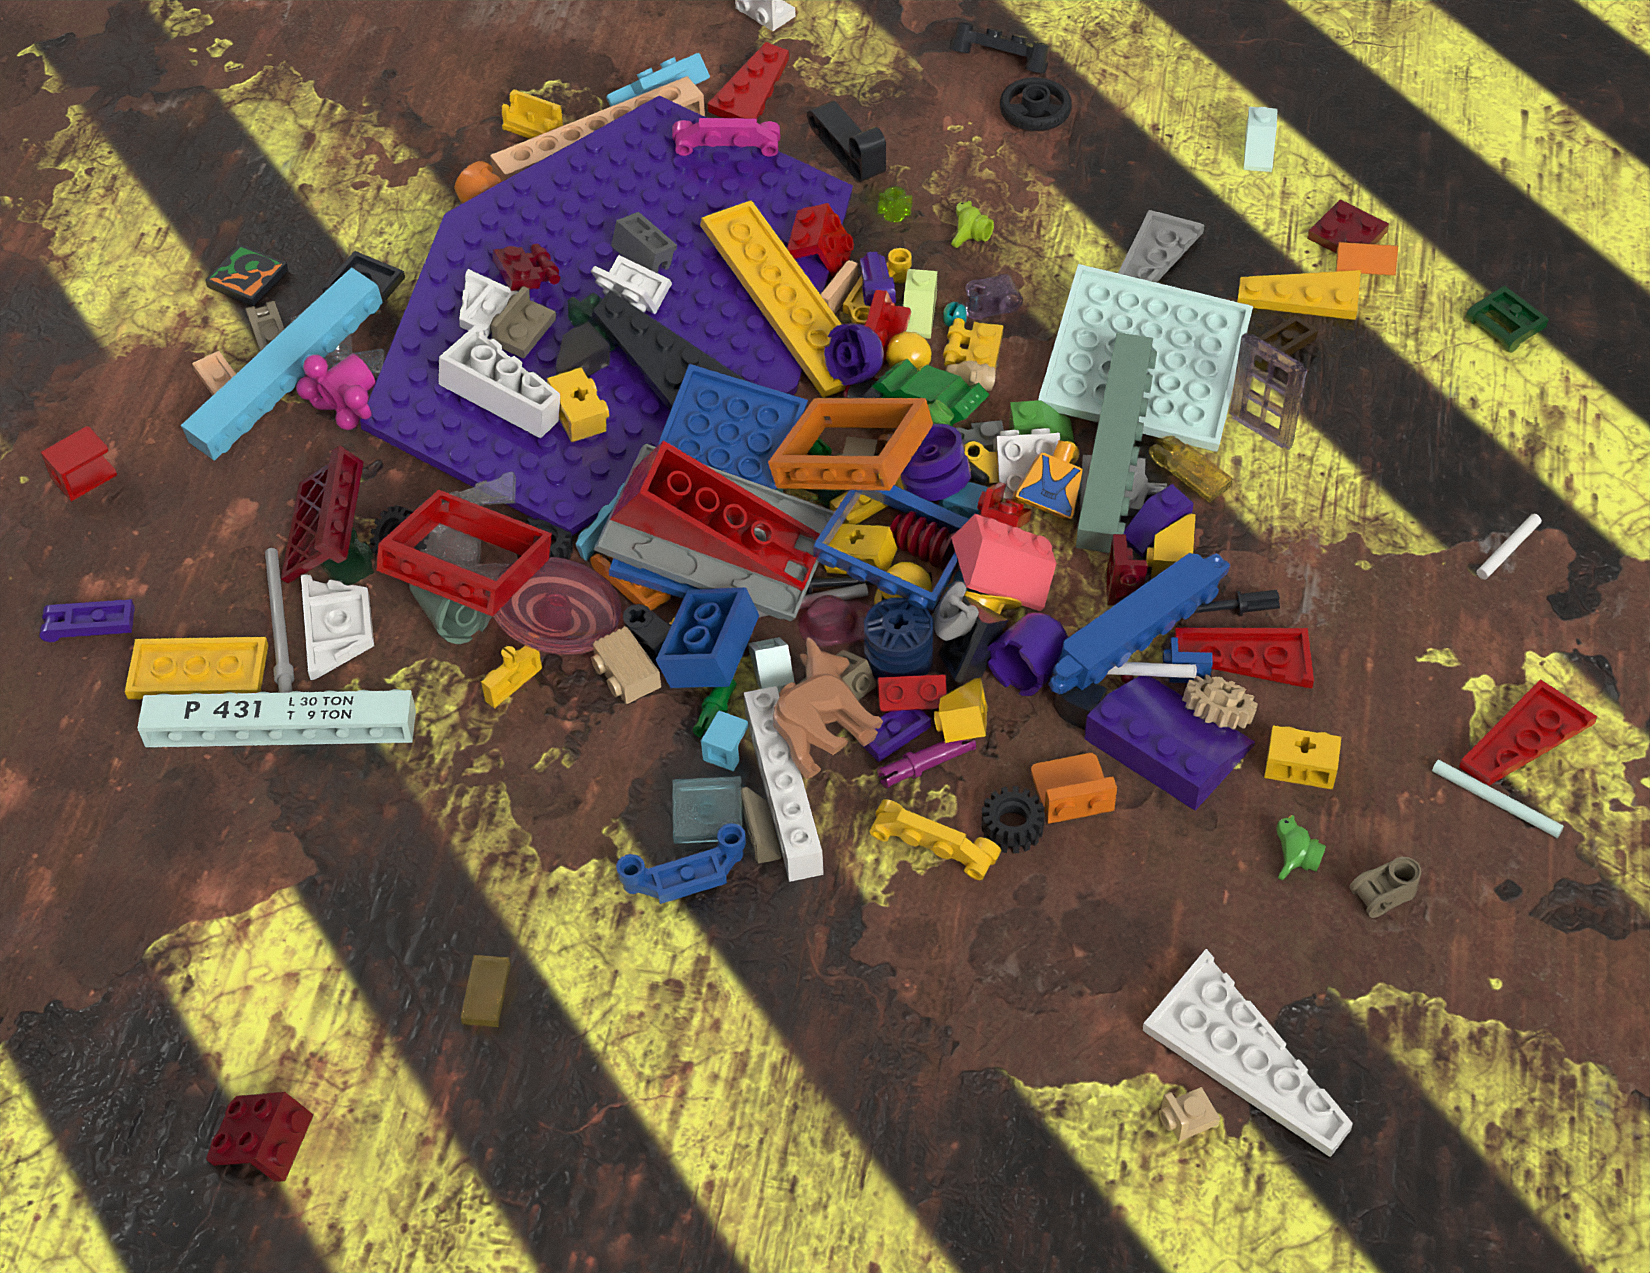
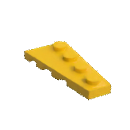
M1361 270L1240 277L1237 302L1251 305L1257 309L1356 320Z

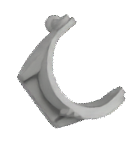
M960 581L950 586L932 615L933 628L936 634L946 641L966 635L973 627L979 613L976 606H967L962 602L966 586Z

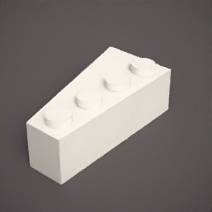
M476 324L439 357V385L529 433L542 438L559 421L560 393L536 373L526 371L522 367V362L517 357L508 356L502 351V345L494 338L489 340L484 336V330Z

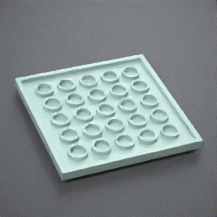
M1078 264L1038 400H1042L1058 413L1099 423L1116 333L1152 337V350L1157 351L1155 369H1148V374H1152L1153 379L1150 393L1144 392L1143 398L1149 399L1146 417H1139V422L1144 423L1143 434L1218 452L1253 306Z

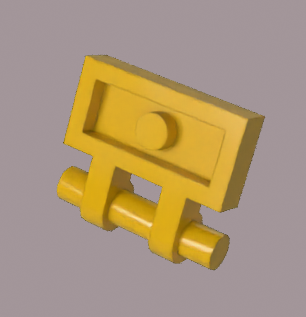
M954 319L953 325L949 327L947 334L949 343L945 346L943 352L944 366L947 368L948 365L971 360L976 361L980 365L986 363L988 366L995 367L996 371L1003 337V325L974 322L973 329L966 330L963 319ZM960 344H966L969 347L968 349H961Z

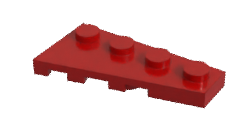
M765 42L707 103L708 112L722 118L758 119L765 109L768 97H771L774 91L775 82L779 81L789 60V50Z
M1175 628L1174 637H1178V652L1212 653V669L1310 689L1313 688L1314 676L1308 628Z
M1540 679L1461 759L1459 768L1478 781L1490 786L1593 726L1598 716Z

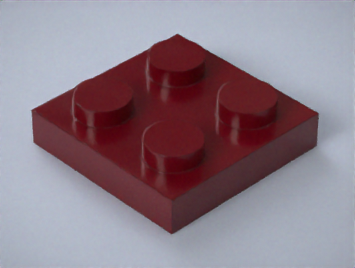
M1340 199L1309 229L1307 239L1337 254L1338 242L1377 244L1388 232L1389 223Z

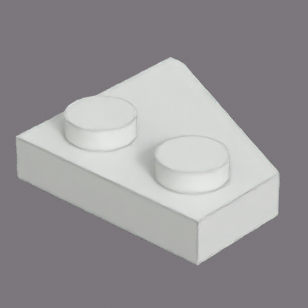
M468 269L465 275L466 283L465 290H463L462 307L459 317L460 327L469 331L477 324L484 330L483 335L488 337L492 332L490 324L496 314H500L507 306L509 298L518 292L511 291L510 288Z

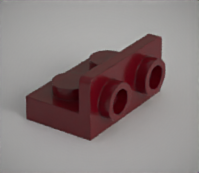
M1113 534L1105 573L1107 605L1111 606L1122 601L1145 583L1148 568L1147 561L1133 560L1132 548H1127L1126 534Z

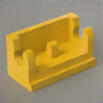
M513 90L510 93L511 106L509 107L507 104L502 105L503 130L532 139L563 126L560 105Z

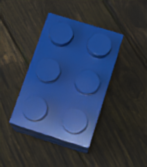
M746 587L687 591L656 658V662L670 688L730 686L760 616Z

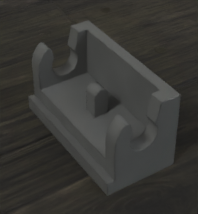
M640 212L616 220L611 246L624 258L655 273H658V267L661 263L662 268L668 270L672 262L673 253L677 249V244Z

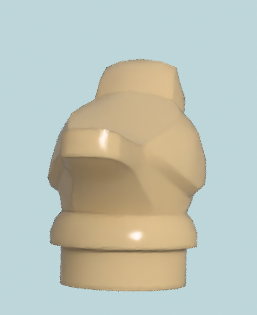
M969 360L960 364L948 365L946 368V372L961 376L968 386L980 383L987 391H991L994 386L995 367L988 366L986 363L980 365L976 361Z

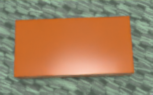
M1338 242L1335 272L1361 270L1362 274L1396 276L1399 246Z

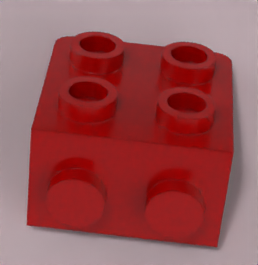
M829 203L797 210L787 250L794 259L818 254L834 278L843 265L850 260L851 252L854 249L852 236L846 232L838 214L834 213Z

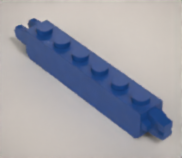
M1188 553L1064 641L1058 663L1053 669L1054 675L1049 682L1052 691L1063 694L1075 686L1083 690L1091 683L1098 684L1101 682L1109 670L1115 666L1118 668L1123 666L1134 652L1145 650L1159 634L1166 635L1181 618L1184 620L1188 619L1202 603H1210L1219 592L1217 588L1218 583L1228 573L1230 564L1217 553L1205 559L1198 554Z

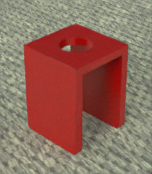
M89 426L82 428L41 452L50 478L71 502L117 476L115 468L103 456V454L109 451L107 445Z

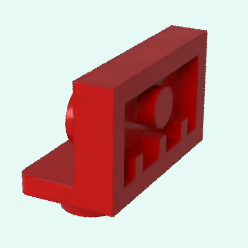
M875 290L865 326L871 328L879 336L883 345V361L887 362L886 351L890 339L907 330L912 311L909 307L895 306L887 291Z
M999 482L988 487L986 492L982 491L977 509L981 510L980 516L992 518L1003 524L1018 528L1030 521L1032 510L1024 508V502L1014 499H1006V502H1002L1006 488L1005 483Z
M946 674L878 678L877 682L879 706L882 712L939 709L940 698L947 695Z

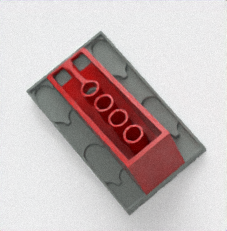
M663 440L657 447L649 444L641 447L593 550L639 569L645 568L676 582L687 583L699 589L746 587L758 611L778 619L792 621L796 618L819 562L816 557H813V546L835 511L704 465Z

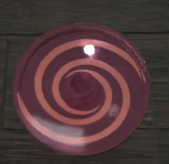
M549 557V560L493 617L509 636L521 644L547 653L572 655L594 650L593 643L595 641H599L600 638L616 632L622 608L616 590L602 575L580 563ZM514 563L503 569L498 574L495 581H497Z

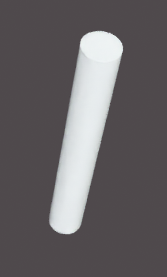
M1531 514L1476 571L1477 575L1481 579H1487L1541 523V518L1537 514Z
M1126 662L1119 668L1115 666L1107 674L1195 678L1197 668L1196 665Z

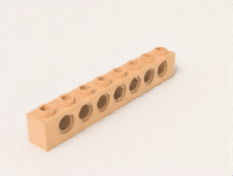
M686 76L490 155L493 174L499 176L503 182L657 96H662L705 116L704 95L690 78Z

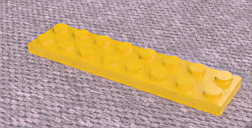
M752 200L702 217L701 228L821 396L825 398L845 390L847 385L841 384L843 382L839 379H833L830 375L824 356L825 346L830 345L832 338L828 337L830 331L837 325L842 324Z

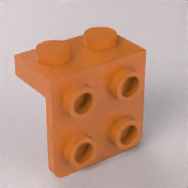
M1086 753L1032 765L1031 775L1040 803H1043L1047 824L1114 811L1117 785L1113 776L1104 778L1100 763L1094 753Z

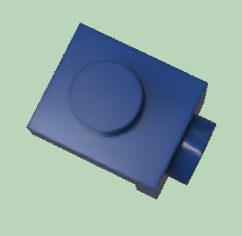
M1171 637L1169 649H1163V663L1196 665V676L1204 679L1205 675L1211 677L1212 653L1178 652V637ZM1169 677V682L1188 683L1189 680H1194V678Z

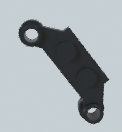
M965 22L957 23L955 36L951 37L949 49L970 53L972 43L1025 56L1027 57L1025 69L1037 73H1046L1048 66L1046 59L1050 45L1036 41L1029 43L1027 42L1028 37L1012 34L1011 38L1003 36V31L987 27L986 31L974 30V25Z

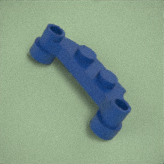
M726 824L717 833L718 845L716 848L649 869L645 868L643 859L638 855H625L618 860L616 865L618 879L623 884V889L627 893H641L658 898L660 904L727 884L726 875L734 864L743 857V849L746 845L745 831L738 824Z

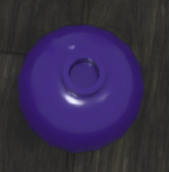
M849 323L837 325L830 331L828 337L832 338L830 345L825 346L824 356L826 367L833 379H839L843 382L841 383L843 385H854L869 381L879 372L883 364V345L879 336L871 328L862 324Z

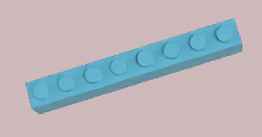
M351 267L181 425L188 442L214 461L222 453L227 452L241 435L248 432L254 423L265 413L271 411L286 393L295 388L300 378L306 375L303 364L307 357L320 355L325 358L350 333L355 332L370 314L378 310L383 303L378 285Z

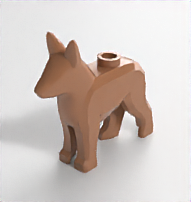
M810 637L806 640L807 655L800 654L801 661L806 667V680L798 685L794 682L787 684L780 691V698L777 700L773 711V726L786 740L790 748L792 761L806 779L813 777L821 770L809 754L811 743L832 755L839 752L848 743L844 737H837L829 732L825 724L836 721L863 746H866L875 740L878 734L875 728H880L883 723L879 716H872L862 707L850 687L840 677L848 668L849 660L846 657L835 656L821 651Z

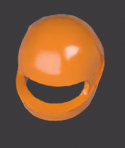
M478 161L469 165L461 172L456 180L454 189L462 204L502 182L499 176L492 173L493 168L491 165L484 161Z

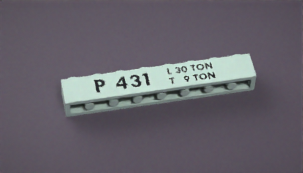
M400 689L390 691L358 690L336 692L328 690L324 692L293 691L290 693L258 692L237 694L227 692L224 694L192 693L183 695L163 693L143 696L137 728L145 747L412 743L416 708L411 690Z

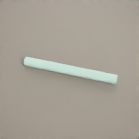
M1439 759L1432 769V772L1556 838L1559 837L1564 828L1560 823Z

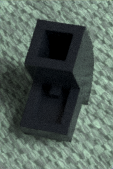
M1091 683L1083 690L1075 686L1063 694L1054 692V707L1059 716L1066 722L1086 730L1087 715L1106 696L1107 688Z

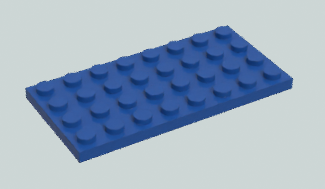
M689 364L658 445L664 440L704 465L777 490L778 488H776L768 461L805 412L808 400ZM613 558L609 568V576L683 599L688 590L699 589L687 583L676 582L645 568L639 569Z

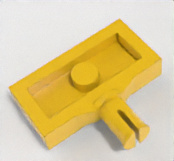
M531 642L516 651L512 646L504 647L505 650L502 649L501 651L503 664L496 670L490 671L485 679L481 681L485 701L494 709L542 669L539 649Z

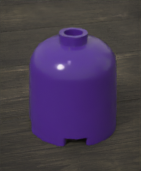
M1028 613L988 646L987 650L991 654L988 666L1003 686L1008 687L1011 684L1021 690L1019 693L1021 696H1032L1054 675V666L1058 663L1063 643L1069 636L1062 624L1051 616L1043 613Z

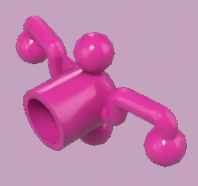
M350 354L327 371L328 364L322 356L311 355L306 358L303 369L307 376L300 378L296 385L297 394L301 398L309 400L312 406L319 410L335 409L336 423L344 430L356 428L360 418L369 419L371 417V409L367 404L369 398L367 392L374 388L376 382L372 372L362 359L355 354Z

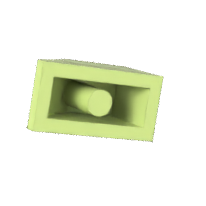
M908 269L904 291L903 307H909L912 311L906 331L916 332L922 337L931 339L937 299V271Z

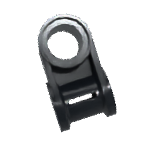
M631 605L624 611V624L631 631L654 665L658 666L656 658L672 625L666 623L645 605Z

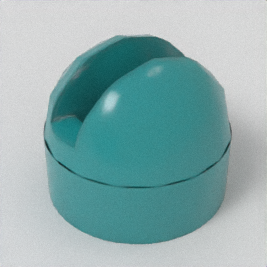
M953 301L945 306L943 322L949 327L953 325V321L956 318H961L966 323L967 311L963 304Z

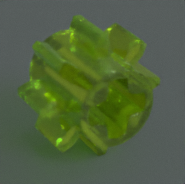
M893 186L887 188L884 193H879L878 214L884 213L885 220L900 222L905 216L911 215L912 195L906 196L903 188Z

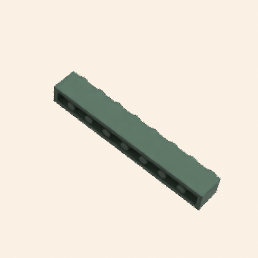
M1116 333L1078 525L1076 548L1109 553L1113 534H1124L1125 523H1121L1120 519L1121 516L1128 515L1130 497H1125L1126 490L1132 491L1135 472H1129L1130 465L1137 466L1140 447H1134L1135 441H1141L1144 423L1139 422V417H1146L1149 399L1143 398L1144 392L1150 393L1153 375L1148 374V369H1155L1157 351L1152 350V337Z

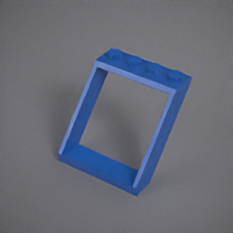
M893 486L890 491L849 490L813 546V557H816L825 566L831 568L838 567L846 571L849 576L856 580L871 582L887 594H897L908 598L907 601L915 607L921 609L928 608L933 611L959 565L956 552H954L933 592H929L828 545L861 494L906 514L914 511L916 512L917 519L924 516L927 518L928 524L936 522L939 529L946 527L950 534L957 532L969 519L897 486Z

